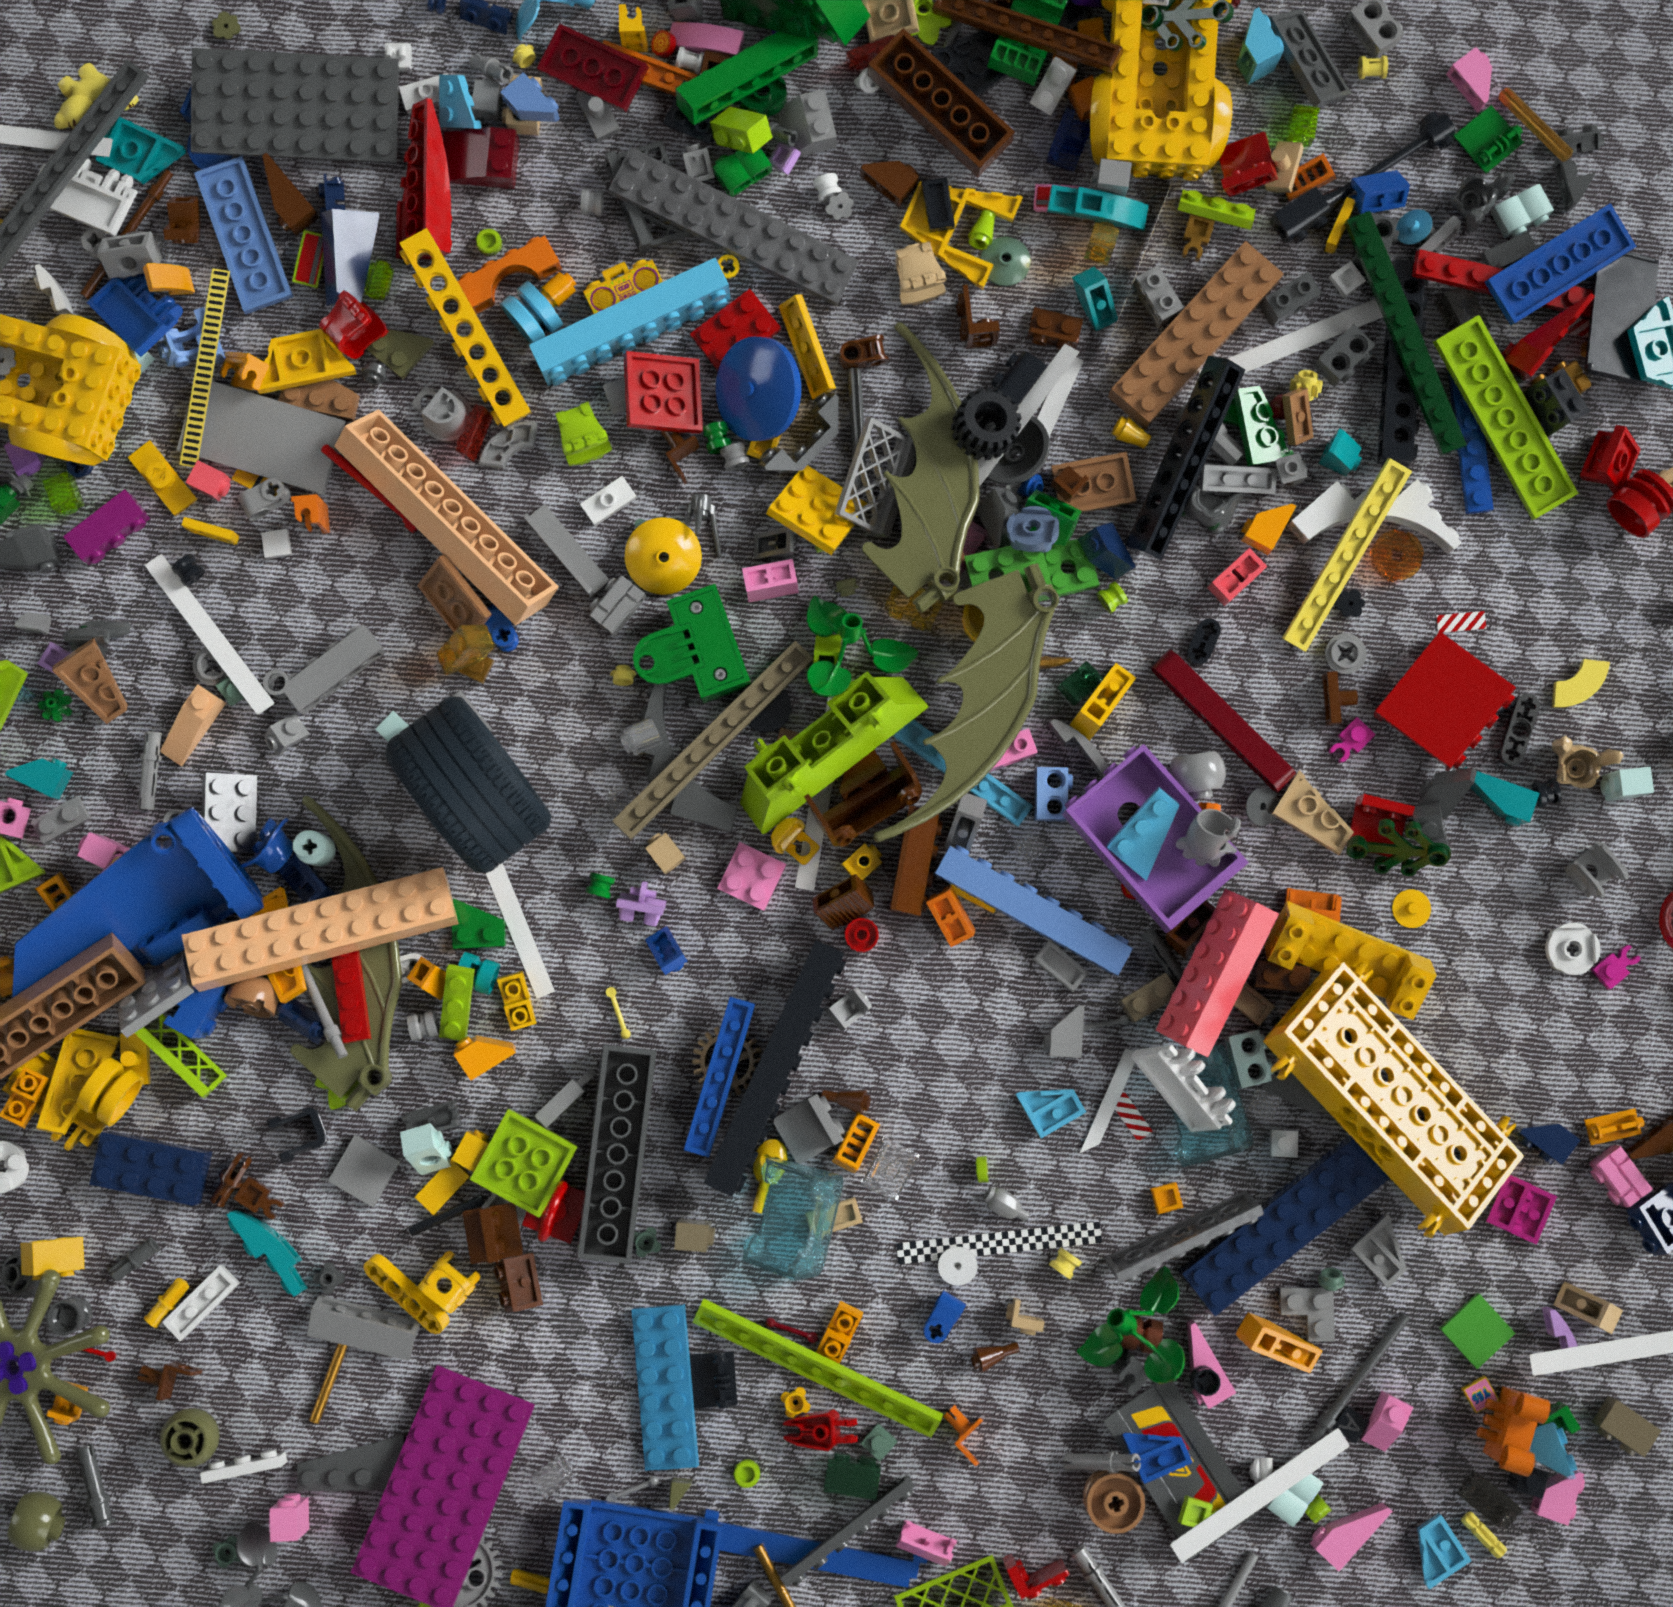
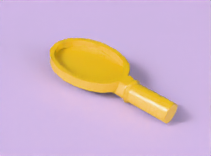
M769 1139L763 1142L756 1151L758 1155L753 1164V1172L759 1181V1186L757 1187L752 1211L762 1213L767 1192H769V1185L776 1183L782 1177L787 1166L788 1156L786 1147L777 1139Z

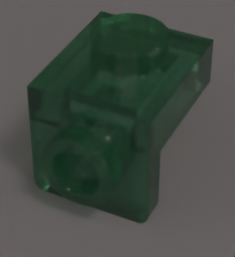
M1085 661L1057 689L1073 706H1076L1103 681V678L1088 661Z

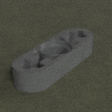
M1533 694L1521 695L1514 701L1515 706L1511 710L1498 750V759L1505 766L1517 765L1524 759L1540 709V702ZM1529 700V705L1532 706V709L1526 711L1524 718H1516V715H1523L1524 706L1521 703ZM1515 723H1521L1525 727L1523 737L1514 735L1512 727ZM1514 742H1521V745H1515L1513 750L1517 757L1509 760V755L1505 754V752L1512 748Z

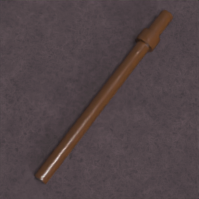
M164 169L156 183L149 186L146 191L147 196L119 236L134 234L156 200L160 201L164 195L163 190L173 177L170 171ZM102 263L98 265L80 292L87 299L90 298L106 274Z

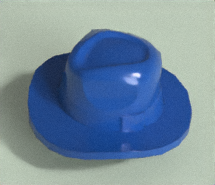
M287 817L279 824L271 818L266 821L259 833L262 841H257L252 847L256 854L240 866L241 869L249 868L256 864L269 874H273L288 861L294 850L293 842L282 830L289 821Z

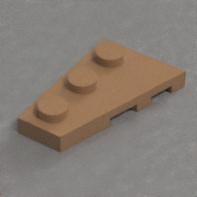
M331 379L283 389L280 391L278 401L331 417L355 421L360 396Z

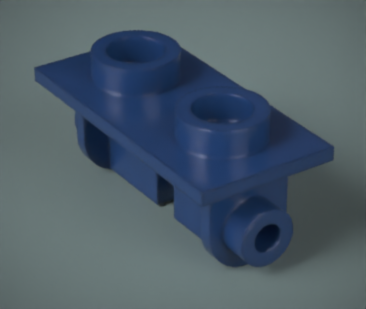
M460 0V19L507 35L508 22L511 23L513 19V13L510 12L509 8H503L495 4L491 8H487L488 2L484 0Z
M324 174L323 183H318L319 198H324V207H320V223H322V212L330 209L345 210V205H335V202L345 201L344 182L341 181L340 177H332L331 181H327V176Z
M294 998L285 1004L278 1003L276 1008L277 1015L279 1016L278 1020L319 1045L324 1036L323 1031L325 1029L317 1012Z

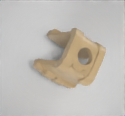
M930 242L922 243V245L920 243L908 245L905 249L902 248L895 251L896 268L900 280L899 297L902 305L913 304L914 306L923 304V302L936 300V298L946 294L943 283L947 281V278L934 256Z

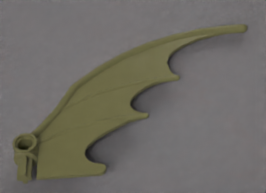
M898 322L895 324V330L908 342L926 371L931 388L930 407L918 416L904 419L902 416L898 418L899 423L910 434L916 450V467L913 473L907 477H898L891 475L888 471L884 472V477L889 481L894 490L902 526L900 542L891 549H882L872 542H866L863 544L862 551L908 599L925 584L928 585L929 588L913 600L916 609L923 613L937 600L942 602L950 600L957 593L960 581L961 556L968 528L979 504L978 460L974 459L975 455L972 453L969 456L966 455V450L964 448L959 449L957 446L959 441L953 439L954 431L951 430L952 419L961 401L951 381L935 357L902 322ZM946 580L952 585L946 587L941 585L940 581Z
M1038 563L1024 568L1032 589L1029 593L1026 590L1019 570H1015L954 595L953 602L956 605L969 604L979 608L984 616V625L978 638L957 666L947 674L937 678V683H955L963 692L961 708L955 719L943 731L923 740L924 745H932L943 757L946 765L944 779L936 793L924 806L899 823L876 832L873 836L876 842H882L923 824L955 804L973 789L1000 761L1019 734L1037 697L1039 666L1045 637L1055 608L1059 603L1057 591L1053 588L1052 584L1046 585ZM1040 595L1048 596L1051 600V606H1041L1038 602V597Z
M304 796L302 798L303 805L314 813L325 826L336 843L343 860L345 880L339 894L379 884L364 855L347 832L310 796ZM398 940L359 950L371 1039L348 1044L343 1043L348 1055L342 1059L337 1058L331 1042H327V1040L316 1049H307L301 1044H294L290 1049L291 1054L339 1098H342L358 1080L359 1086L345 1101L356 1112L371 1094L377 1096L392 1082V1073L389 1069V1044L393 1016L402 987ZM308 963L307 966L317 984L333 1023L338 1025L341 1031L333 965L331 964L329 967L321 969L315 968ZM375 1070L381 1074V1080L378 1084H374L371 1080V1075Z

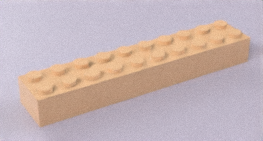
M379 409L345 425L334 447L443 555L445 554L515 626L547 606L559 586Z
M441 867L183 934L182 939L192 986L199 992L459 923L448 878L444 868Z

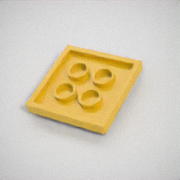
M808 465L802 471L797 472L769 506L766 513L830 555L834 553L855 526V524L834 514L843 487ZM859 498L862 507L868 504ZM852 499L848 500L845 511L849 514L856 511Z

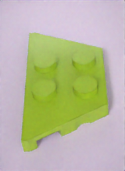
M0 836V894L46 874L42 867L5 836Z

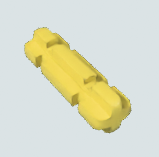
M1469 1511L1461 1518V1522L1469 1530L1471 1529L1474 1536L1496 1558L1499 1559L1506 1553L1507 1548L1497 1540V1537L1481 1521L1479 1522L1478 1517L1474 1513Z

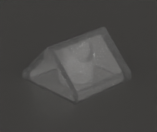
M883 1136L860 1181V1185L897 1201L920 1154Z

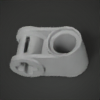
M270 478L253 488L243 491L238 495L237 499L249 521H256L286 504L290 499L291 492L287 485L276 478ZM275 488H278V489H277V494H278V495L273 496V495L275 494V490H274V489H275Z

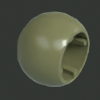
M199 1408L181 1409L172 1414L164 1423L160 1432V1447L164 1456L172 1464L184 1468L196 1467L204 1464L215 1453L219 1444L220 1432L217 1422L208 1412ZM186 1422H192L195 1425H197L199 1429L191 1425L185 1426ZM201 1432H202V1433H203V1437H204V1444H203V1447H198L199 1444L201 1443V1439H202ZM182 1434H187L190 1436V1446H186L182 1443Z
M33 1491L24 1494L12 1515L7 1538L16 1548L22 1551L39 1552L46 1549L51 1541H57L62 1533L66 1517L61 1516L63 1505L54 1495L47 1492Z

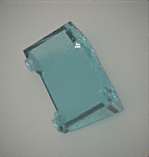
M1222 1044L1213 1046L1209 1057L1195 1052V1056L1191 1061L1201 1060L1205 1064L1204 1069L1196 1074V1076L1206 1088L1222 1086L1226 1090V1094L1222 1099L1232 1098L1236 1103L1235 1108L1227 1113L1233 1122L1231 1125L1222 1126L1220 1130L1191 1132L1172 1109L1180 1135L1177 1146L1174 1147V1152L1177 1160L1181 1161L1182 1167L1241 1153L1253 1144L1250 1124L1227 1052Z
M766 1158L761 1174L764 1182L771 1184L760 1233L752 1235L745 1241L742 1261L794 1281L816 1277L821 1273L826 1261L843 1189V1177L830 1171L782 1159Z

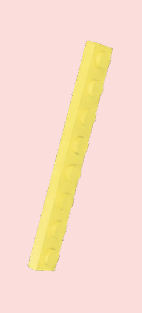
M1387 458L1283 635V640L1302 651H1307L1409 478L1411 470L1391 458Z

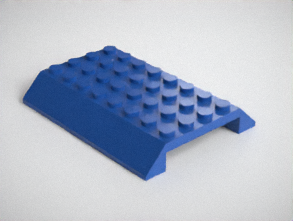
M596 1499L564 1500L546 1607H710L723 1525L696 1515Z

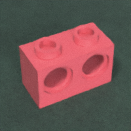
M1249 548L1207 588L1226 606L1261 574L1267 565Z

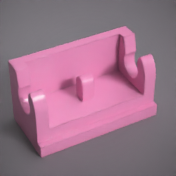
M793 559L742 568L749 603L799 593Z
M905 1520L895 1547L946 1566L951 1562L952 1550L957 1540L954 1538L950 1539L913 1524L909 1520Z

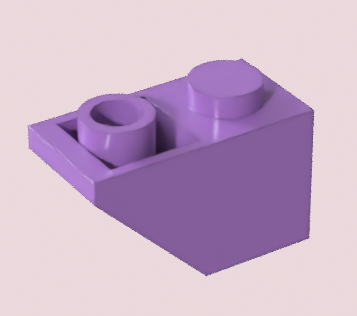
M10 440L4 444V448L18 476L25 473L28 477L41 470L40 467L43 466L42 462L46 458L45 455L10 444Z

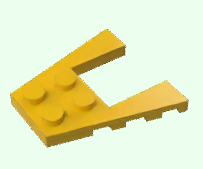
M920 181L902 220L900 230L917 243H920V245L930 242L936 257L983 290L993 269V264L948 246L955 229L929 232L921 185L922 181ZM948 185L955 228L966 204L980 210H990L997 217L1013 223L1023 196L1019 195L1013 197L999 192L991 191V193H985L971 188H966L965 190L952 188V186Z

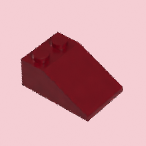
M487 127L444 132L443 144L446 152L450 184L515 189L520 145L516 129Z

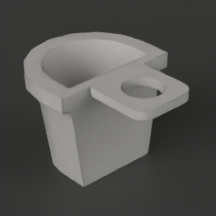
M424 387L412 401V406L422 414L424 423L422 430L438 441L452 443L461 440L469 433L473 425L474 414L471 405L454 389L450 392L441 387L436 393L431 388ZM432 396V400L424 409L421 406L422 398Z

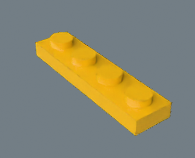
M794 295L778 307L811 397L816 399L823 393L827 394L836 389L803 296Z

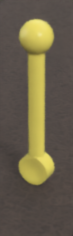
M609 987L606 990V995L611 998L622 1030L620 1035L623 1039H628L631 1033L626 1029L615 997L616 989Z

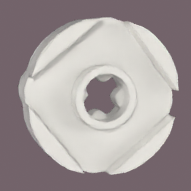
M1567 923L1550 931L1545 944V953L1550 966L1554 970H1558L1566 975H1580L1589 971L1598 961L1600 943L1596 935L1587 929L1588 927L1580 923ZM1570 942H1573L1574 946L1579 948L1578 952H1574V957L1570 955V952H1567V946L1570 945Z
M8 1140L0 1141V1162L4 1160V1167L7 1168L6 1172H0V1193H7L20 1187L29 1172V1163H27L24 1149Z

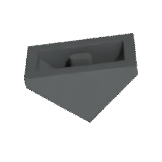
M784 527L754 534V559L794 560V531Z

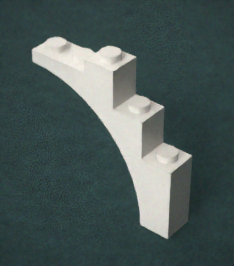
M1417 479L1397 496L1383 521L1399 524L1419 532L1436 543L1448 555L1462 542L1458 539V533L1452 527H1447L1444 524L1440 513L1427 505L1434 499L1432 491L1427 484ZM1336 481L1296 516L1287 527L1304 545L1328 529L1349 523L1370 487L1354 500L1350 489Z

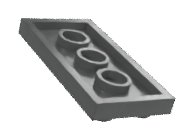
M1302 9L1269 17L1272 31L1283 42L1284 51L1282 56L1287 60L1296 80L1301 84L1307 99L1314 108L1345 100L1352 94Z

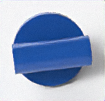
M1035 474L1030 479L1022 482L1016 493L1023 498H1029L1036 489L1042 492L1044 487L1042 477Z

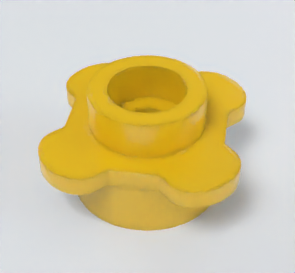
M797 1387L795 1391L790 1393H782L781 1401L785 1404L786 1416L793 1418L797 1414L807 1413L810 1410V1403L806 1401V1390L803 1387ZM794 1400L798 1401L797 1405L793 1404Z

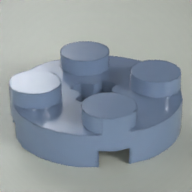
M1029 506L1022 508L1021 513L1017 515L1013 513L1007 521V537L1010 540L1011 547L1015 550L1048 552L1059 536V521L1057 517L1054 518L1051 515V511L1043 507ZM1031 527H1036L1037 529L1036 531H1029Z

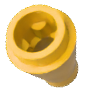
M1121 416L1111 432L1112 435L1116 436V440L1133 444L1143 449L1151 439V435L1146 433L1129 417Z

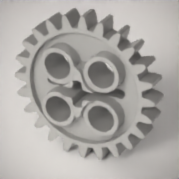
M485 1533L473 1558V1561L480 1559L481 1563L469 1569L454 1607H478V1603L486 1607L488 1603L485 1597L494 1598L496 1596L491 1588L500 1587L501 1585L495 1581V1577L503 1575L502 1572L496 1571V1567L503 1562L495 1561L494 1559L499 1550L491 1552L490 1547L494 1543L493 1540L486 1544L483 1542ZM474 1570H479L484 1575V1581L479 1586H475L470 1582V1574Z

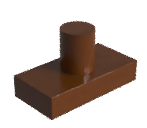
M1331 671L1322 675L1326 726H1337L1342 723L1341 706L1357 705L1358 694L1357 690L1339 691L1338 671Z

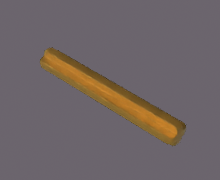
M1506 87L1499 93L1498 99L1562 162L1571 158L1573 149L1511 88Z

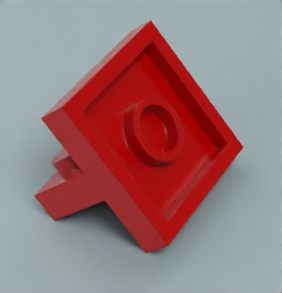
M1616 425L1613 433L1598 430L1580 473L1582 480L1606 484L1612 493L1626 486V482L1629 480L1641 451L1626 426Z

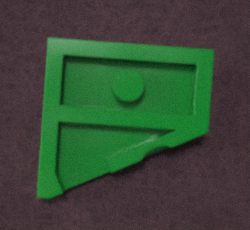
M453 899L459 923L452 926L453 949L506 946L505 920Z

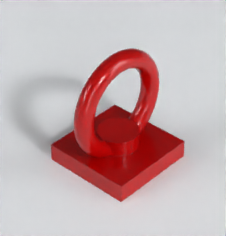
M560 1181L554 1189L541 1217L539 1218L527 1211L522 1225L538 1231L537 1238L540 1242H545L551 1236L571 1244L581 1219L584 1191L568 1185L566 1181Z

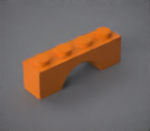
M544 235L541 238L534 237L530 239L525 246L518 250L516 248L509 250L504 254L503 258L497 261L491 260L482 265V269L474 273L468 272L463 274L459 278L458 283L477 315L495 305L496 289L505 277L514 273H526L541 281L562 270V267Z

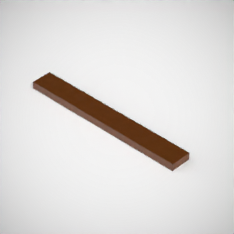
M936 0L932 7L934 14L1110 73L1113 72L1123 54L1122 46L983 0Z

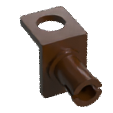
M662 431L661 435L671 447V450L665 453L667 459L685 485L688 482L677 462L700 448L698 440L694 435L684 441L679 432L670 431L669 433L668 431Z
M179 1362L164 1364L163 1371L143 1365L139 1373L144 1375H138V1382L158 1386L156 1400L162 1401L171 1398L177 1372L188 1376L202 1374L203 1369Z

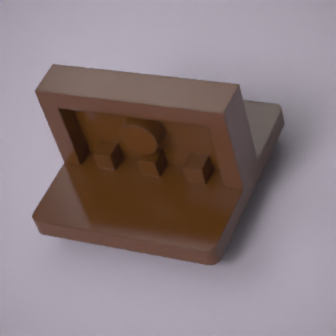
M505 1203L463 1212L471 1264L487 1261L488 1263H493L504 1258L521 1256L523 1254L515 1204Z

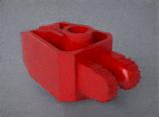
M835 1409L805 1413L783 1422L785 1426H796L803 1431L801 1433H788L783 1436L784 1440L796 1446L830 1451L839 1443L858 1442V1435L840 1434V1426H856L857 1418L840 1417V1414Z

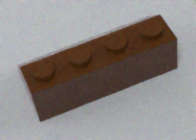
M909 805L906 818L917 811L919 807ZM939 814L903 833L889 912L920 917L921 912L927 911L928 905L926 901L929 900V897L924 896L926 886L931 887L934 873L929 871L931 861H936L938 846L934 845L935 835L940 836L943 824L942 820H938Z

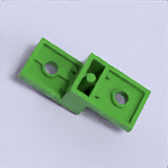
M1078 539L1068 541L1065 546L1054 544L1050 551L1044 553L1015 550L1011 546L964 556L971 587L989 581L988 574L991 571L997 570L1002 575L1019 570L1026 590L1029 593L1032 589L1024 568L1036 563L1040 567L1046 585L1052 584L1059 597L1096 589L1100 585L1095 566L1089 562ZM1069 562L1073 564L1075 571L1071 574H1066L1061 570V565ZM1040 595L1038 597V602L1048 600L1050 598L1046 595Z

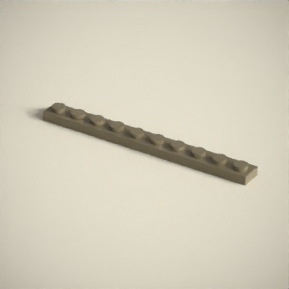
M794 641L616 816L612 823L631 841L814 658Z

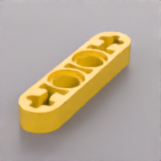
M374 1254L364 1263L363 1268L366 1275L427 1331L432 1334H439L448 1326L449 1317L447 1313L425 1295L387 1258L380 1254ZM393 1281L398 1284V1286L400 1287V1289L395 1286V1284L393 1283ZM412 1299H414L420 1305V1307L416 1305Z

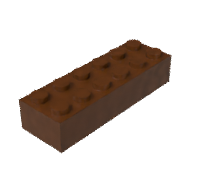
M904 28L868 64L867 76L977 178L1012 143L1015 131Z

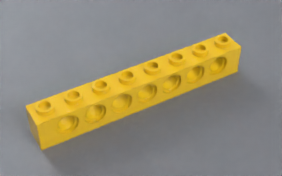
M425 228L400 242L403 250L399 251L406 265L412 264L416 273L412 275L419 288L425 287L429 296L425 299L432 311L438 310L442 319L439 320L442 329L445 334L451 333L455 342L451 344L458 357L462 355L465 357L468 364L464 367L470 378L478 380L481 386L477 389L484 402L490 401L494 408L490 413L496 424L502 423L506 428L532 414L429 230ZM423 255L432 257V263L427 268L419 266V259ZM436 278L445 280V287L441 291H434L432 289V282ZM449 301H456L458 303V310L454 314H447L445 312V305ZM461 324H469L471 326V333L467 337L458 335V327ZM476 346L484 349V356L479 360L472 359L470 355L471 350ZM488 369H494L497 372V378L492 383L485 382L483 378L484 372ZM500 392H507L510 395L509 403L504 406L498 405L496 402V397Z

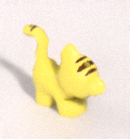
M86 63L78 70L81 78L80 81H74L70 76H65L59 81L58 87L67 100L62 103L60 111L55 115L54 125L56 128L65 129L69 127L74 129L91 107L93 101L98 98L111 81L104 74L98 72L91 63ZM137 95L132 99V101L129 103V105L126 107L124 111L136 105V103L138 102Z

